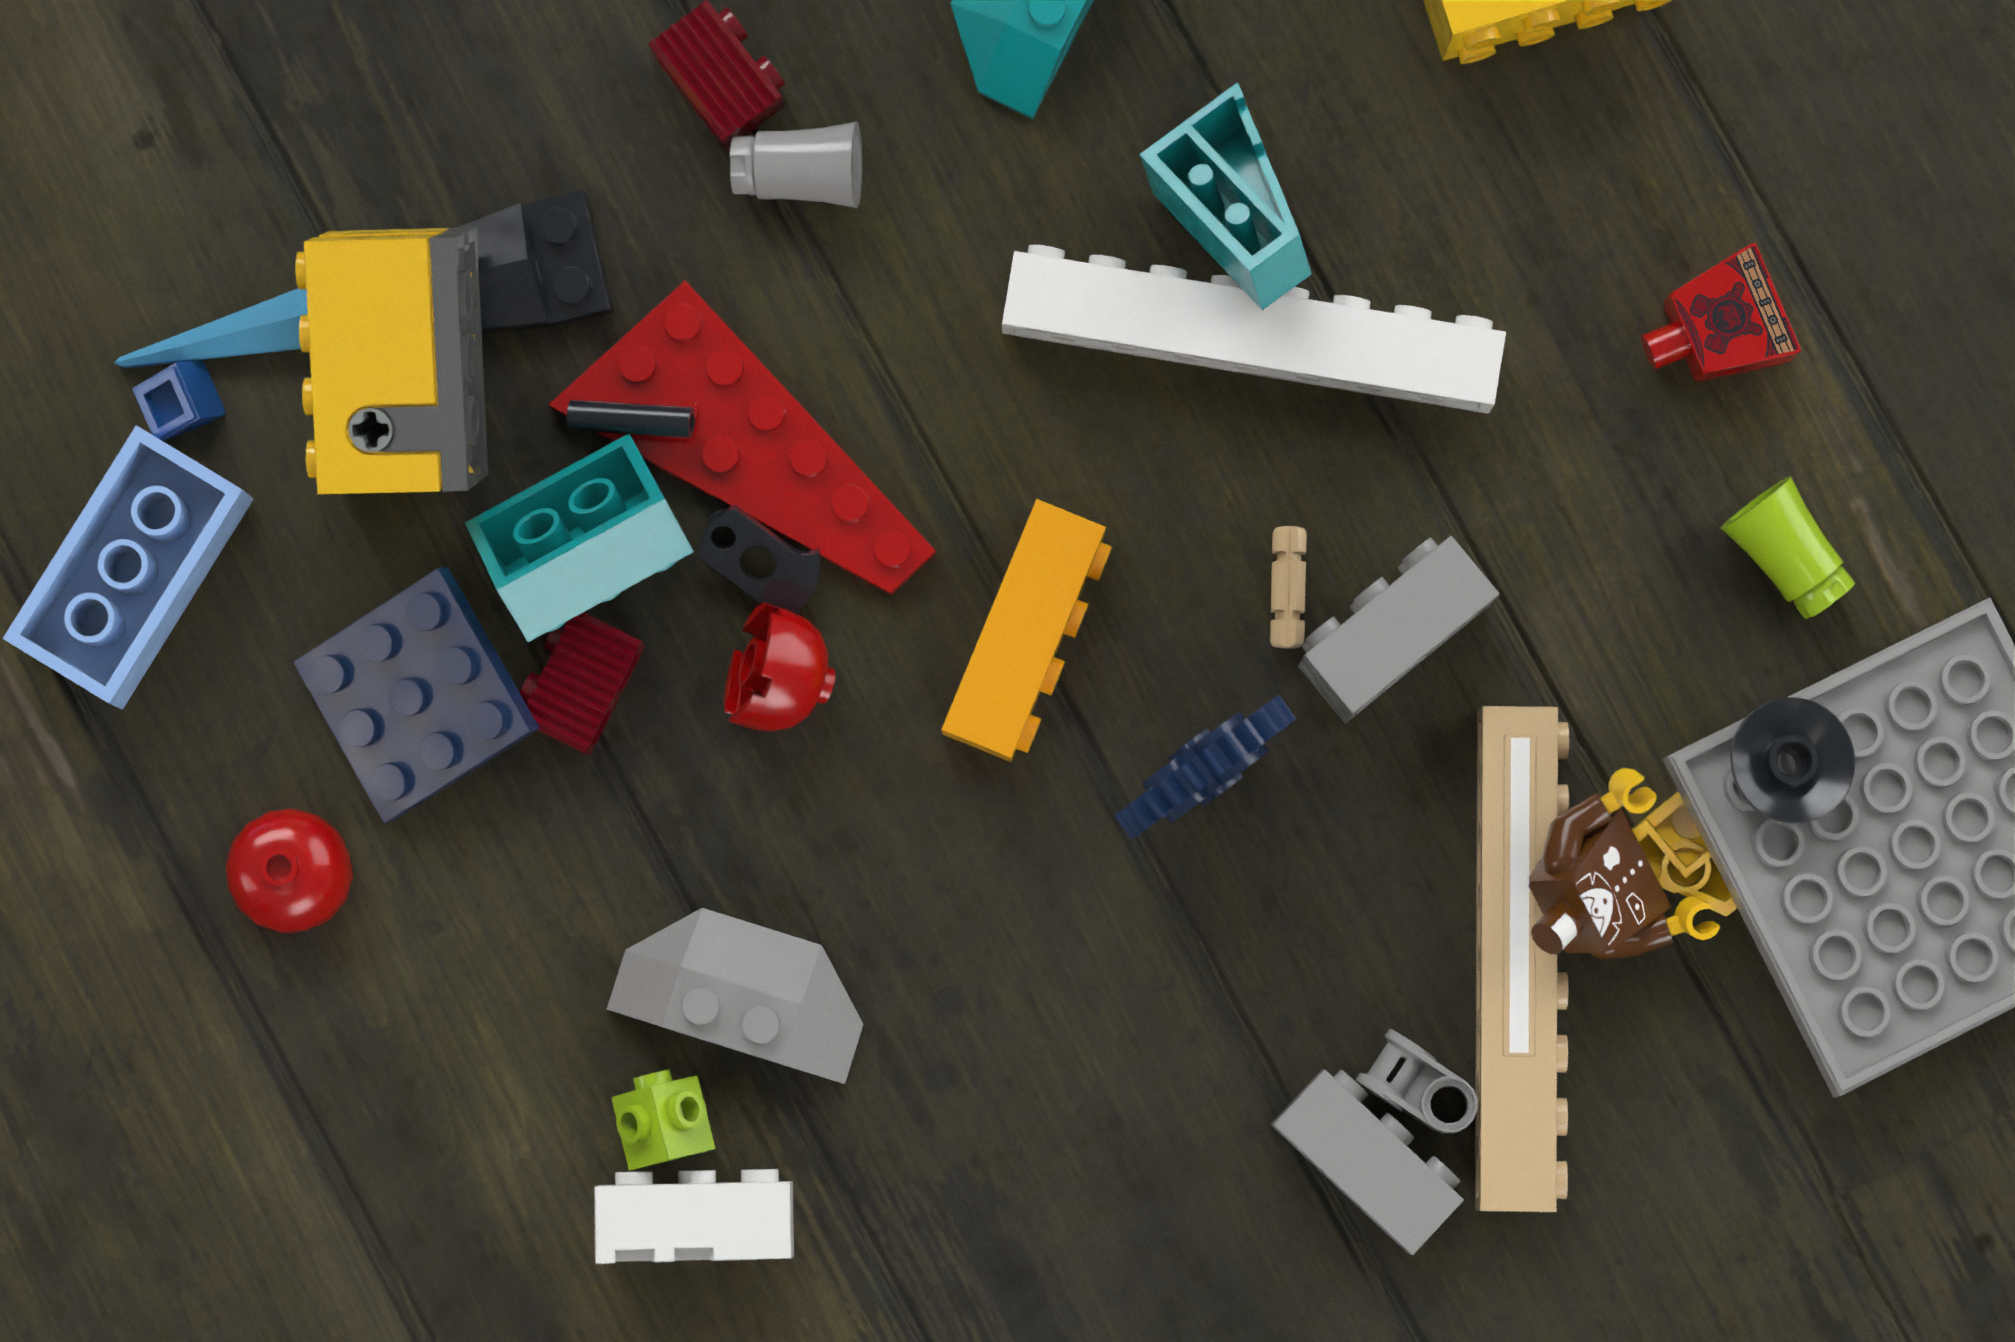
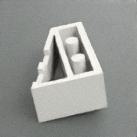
M779 1169L741 1170V1182L716 1183V1170L678 1171V1183L653 1184V1172H615V1185L595 1186L596 1264L619 1261L672 1262L674 1260L794 1257L793 1181H779Z

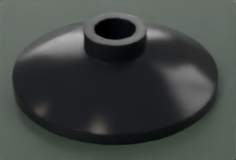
M1785 697L1759 706L1742 721L1732 741L1730 764L1739 792L1756 811L1770 819L1783 823H1805L1825 816L1835 809L1847 795L1855 773V752L1846 728L1830 710L1808 699ZM1780 753H1788L1795 760L1796 766L1793 774H1785L1778 768L1777 758Z

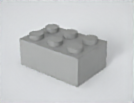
M1452 536L1448 537L1439 546L1431 537L1407 555L1402 560L1403 563L1397 567L1403 574L1391 585L1383 577L1379 578L1353 600L1354 603L1349 607L1354 612L1352 617L1341 625L1333 616L1309 635L1301 646L1306 654L1298 665L1299 669L1345 724L1488 608L1500 594Z

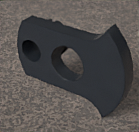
M737 505L715 511L709 517L697 554L700 559L755 598L759 604L765 602L788 609L794 613L808 601L814 592L821 567L819 548L811 551H802L792 547ZM719 526H727L734 531L735 537L729 540L721 539L717 544L715 542L717 535L714 529ZM752 546L768 548L774 554L777 561L775 570L770 575L762 578L749 575L741 564L743 552Z

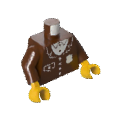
M1630 768L1617 770L1609 781V793L1602 797L1598 792L1556 817L1549 826L1541 860L1529 876V888L1543 913V916L1531 928V935L1536 945L1549 954L1556 955L1564 950L1567 953H1590L1594 958L1600 960L1627 958L1674 943L1671 936L1683 932L1696 939L1706 940L1715 936L1720 929V925L1714 921L1701 922L1697 926L1692 925L1693 917L1698 911L1713 906L1698 897L1685 898L1676 907L1674 916L1664 917L1663 913L1671 905L1620 808L1623 806L1629 812L1638 814L1646 812L1655 804L1656 793L1647 786L1638 788L1629 795L1630 790L1644 780V776L1636 770Z

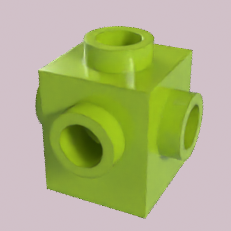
M670 1069L633 1078L635 1091L611 1097L616 1116V1125L621 1136L629 1171L715 1149L707 1116V1108L702 1096L698 1076L672 1081Z

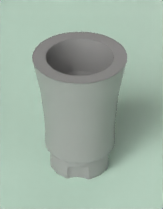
M858 122L791 131H758L756 136L732 137L730 147V181L733 194L757 195L758 199L825 202L858 208L862 189V145Z

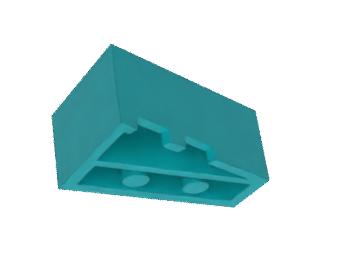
M1238 82L1139 154L1154 196L1262 311L1312 274L1300 234L1277 177L1273 172Z

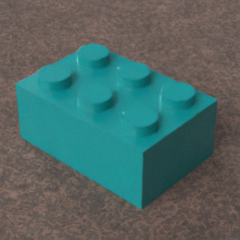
M630 434L621 437L465 522L498 593L527 642L546 632L557 630L566 621L601 602L615 598L621 591L656 572L670 568L676 561L694 552Z

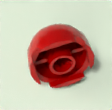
M765 602L758 605L746 620L742 629L743 632L753 634L744 653L734 649L725 683L724 711L733 714L728 719L731 723L754 730L774 732L797 725L810 715L816 703L825 704L828 701L834 687L835 669L828 667L829 655L821 632L806 618L788 609Z
M295 808L269 811L248 822L233 840L226 861L228 890L238 909L258 926L282 933L306 931L330 920L346 901L353 879L349 851L340 832L321 816Z

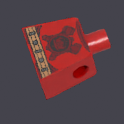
M1756 242L1744 247L1669 294L1663 302V306L1670 324L1641 335L1645 354L1653 369L1656 370L1685 358L1696 382L1784 364L1792 361L1802 351Z

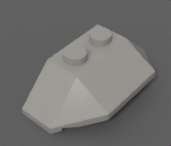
M705 908L693 912L626 949L607 1006V1010L843 1084L846 1083L864 1026L822 945Z

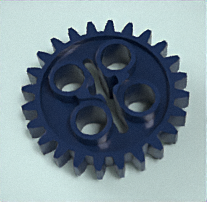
M1278 695L1248 718H1245L1240 711L1211 733L1208 728L1168 756L1171 762L1141 783L1146 792L1115 814V818L1129 837L1133 839L1164 816L1172 823L1199 802L1205 806L1242 779L1241 772L1269 751L1264 743L1297 718L1280 695Z

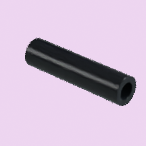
M571 399L567 408V427L569 431L692 438L695 429V410L693 407Z

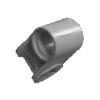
M1389 1028L1385 1034L1388 1043L1368 1073H1359L1355 1081L1390 1106L1401 1112H1406L1433 1131L1440 1134H1454L1465 1129L1474 1120L1477 1112V1097L1473 1088L1465 1080L1436 1062V1058ZM1404 1058V1064L1392 1082L1388 1083L1386 1081L1388 1075L1398 1060ZM1441 1088L1457 1090L1466 1102V1110L1463 1117L1455 1123L1439 1121L1432 1113L1431 1098Z

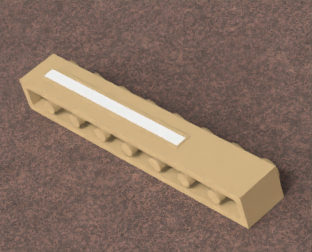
M1482 706L1477 711L1475 1059L1477 1112L1475 1115V1210L1556 1212V1199L1567 1198V1162L1557 1161V1136L1567 1135L1568 1104L1567 1098H1557V1073L1567 1072L1568 1039L1567 1035H1557V1010H1567L1568 975L1567 972H1557V954H1549L1543 951L1532 938L1531 928L1543 916V913L1529 888V876L1541 860L1551 822L1569 810L1568 785L1558 784V759H1568L1569 726L1568 722H1558V707Z

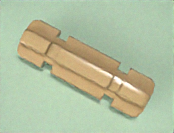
M1297 526L1276 527L1272 534V554L1277 555V561L1272 563L1271 612L1275 613V620H1271L1270 642L1272 646L1277 648H1298L1304 642L1305 621L1300 620V614L1305 612L1306 562L1301 561V555L1306 553L1307 533L1304 528Z

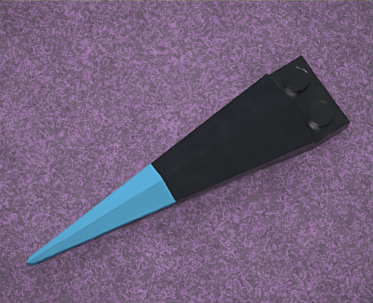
M584 190L524 205L519 203L456 227H477L482 333L557 327L614 312L589 198ZM299 288L121 356L115 361V364L123 368H134L190 360L301 349L299 321L301 315H308L306 290H299Z

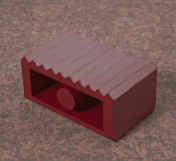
M706 0L697 8L692 9L688 15L683 16L678 22L672 24L668 30L663 31L658 37L652 39L648 45L652 56L689 102L721 146L727 150L731 147L732 137L746 136L784 107L783 98L778 90L786 84L775 67L764 55L754 61L743 47L741 42L748 37V34L734 14L727 7L717 13L709 1Z
M584 612L566 621L557 630L550 632L545 642L544 650L552 654L541 676L531 672L519 692L540 728L537 731L590 757L646 647L645 644Z

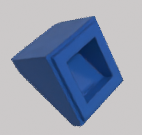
M202 360L176 362L132 388L152 435L163 442L212 422L225 414V408Z

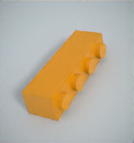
M1036 499L941 729L943 735L1009 762H1012L1017 749L1028 753L1041 722V718L1031 715L1040 691L1050 696L1052 695L1065 664V661L1055 657L1064 634L1072 638L1076 637L1089 605L1078 600L1087 577L1099 581L1110 555L1112 546L1102 543L1106 530L1105 526Z

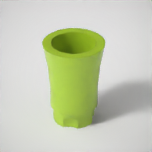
M1791 476L1784 478L1757 496L1720 527L1763 570L1786 601H1793L1805 619L1814 617L1825 610L1855 585L1850 575L1840 566L1843 560L1828 542L1807 509Z

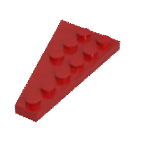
M686 281L678 286L548 405L550 409L567 417V408L571 399L693 407L695 410V429L692 438L630 434L642 458L729 507L737 505L758 522L768 526L769 529L787 539H791L809 550L819 548L820 556L824 557L827 561L889 595L896 592L937 554L936 550ZM596 432L611 442L627 435Z

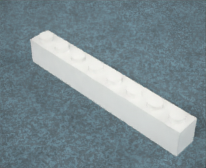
M1029 245L1027 253L1014 251L1002 320V334L1488 414L1495 405L1506 332L1493 330V321L1486 318L1459 315L1456 316L1455 323L1432 320V312L1430 310L1408 305L1395 306L1394 313L1371 310V302L1369 300L1348 295H1335L1333 303L1308 299L1309 291L1299 287L1292 288L1262 311L1230 276L1213 275L1211 283L1186 279V270L1166 265H1151L1150 273L1125 269V260L1111 256L1090 255L1089 262L1085 263L1064 259L1065 251L1050 246Z

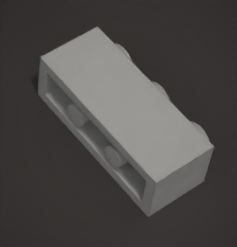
M1325 1069L1321 1070L1273 1121L1271 1126L1407 1254L1413 1256L1464 1201L1453 1190L1461 1181L1435 1156H1432L1425 1164L1407 1146L1413 1141L1414 1136L1393 1116L1386 1113L1379 1120L1361 1104L1368 1096V1093L1342 1069L1334 1077Z

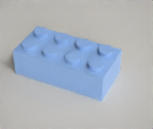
M136 425L3 639L107 703L123 710L254 498L238 486Z

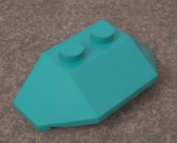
M952 0L950 3L978 93L1033 120L1094 0Z

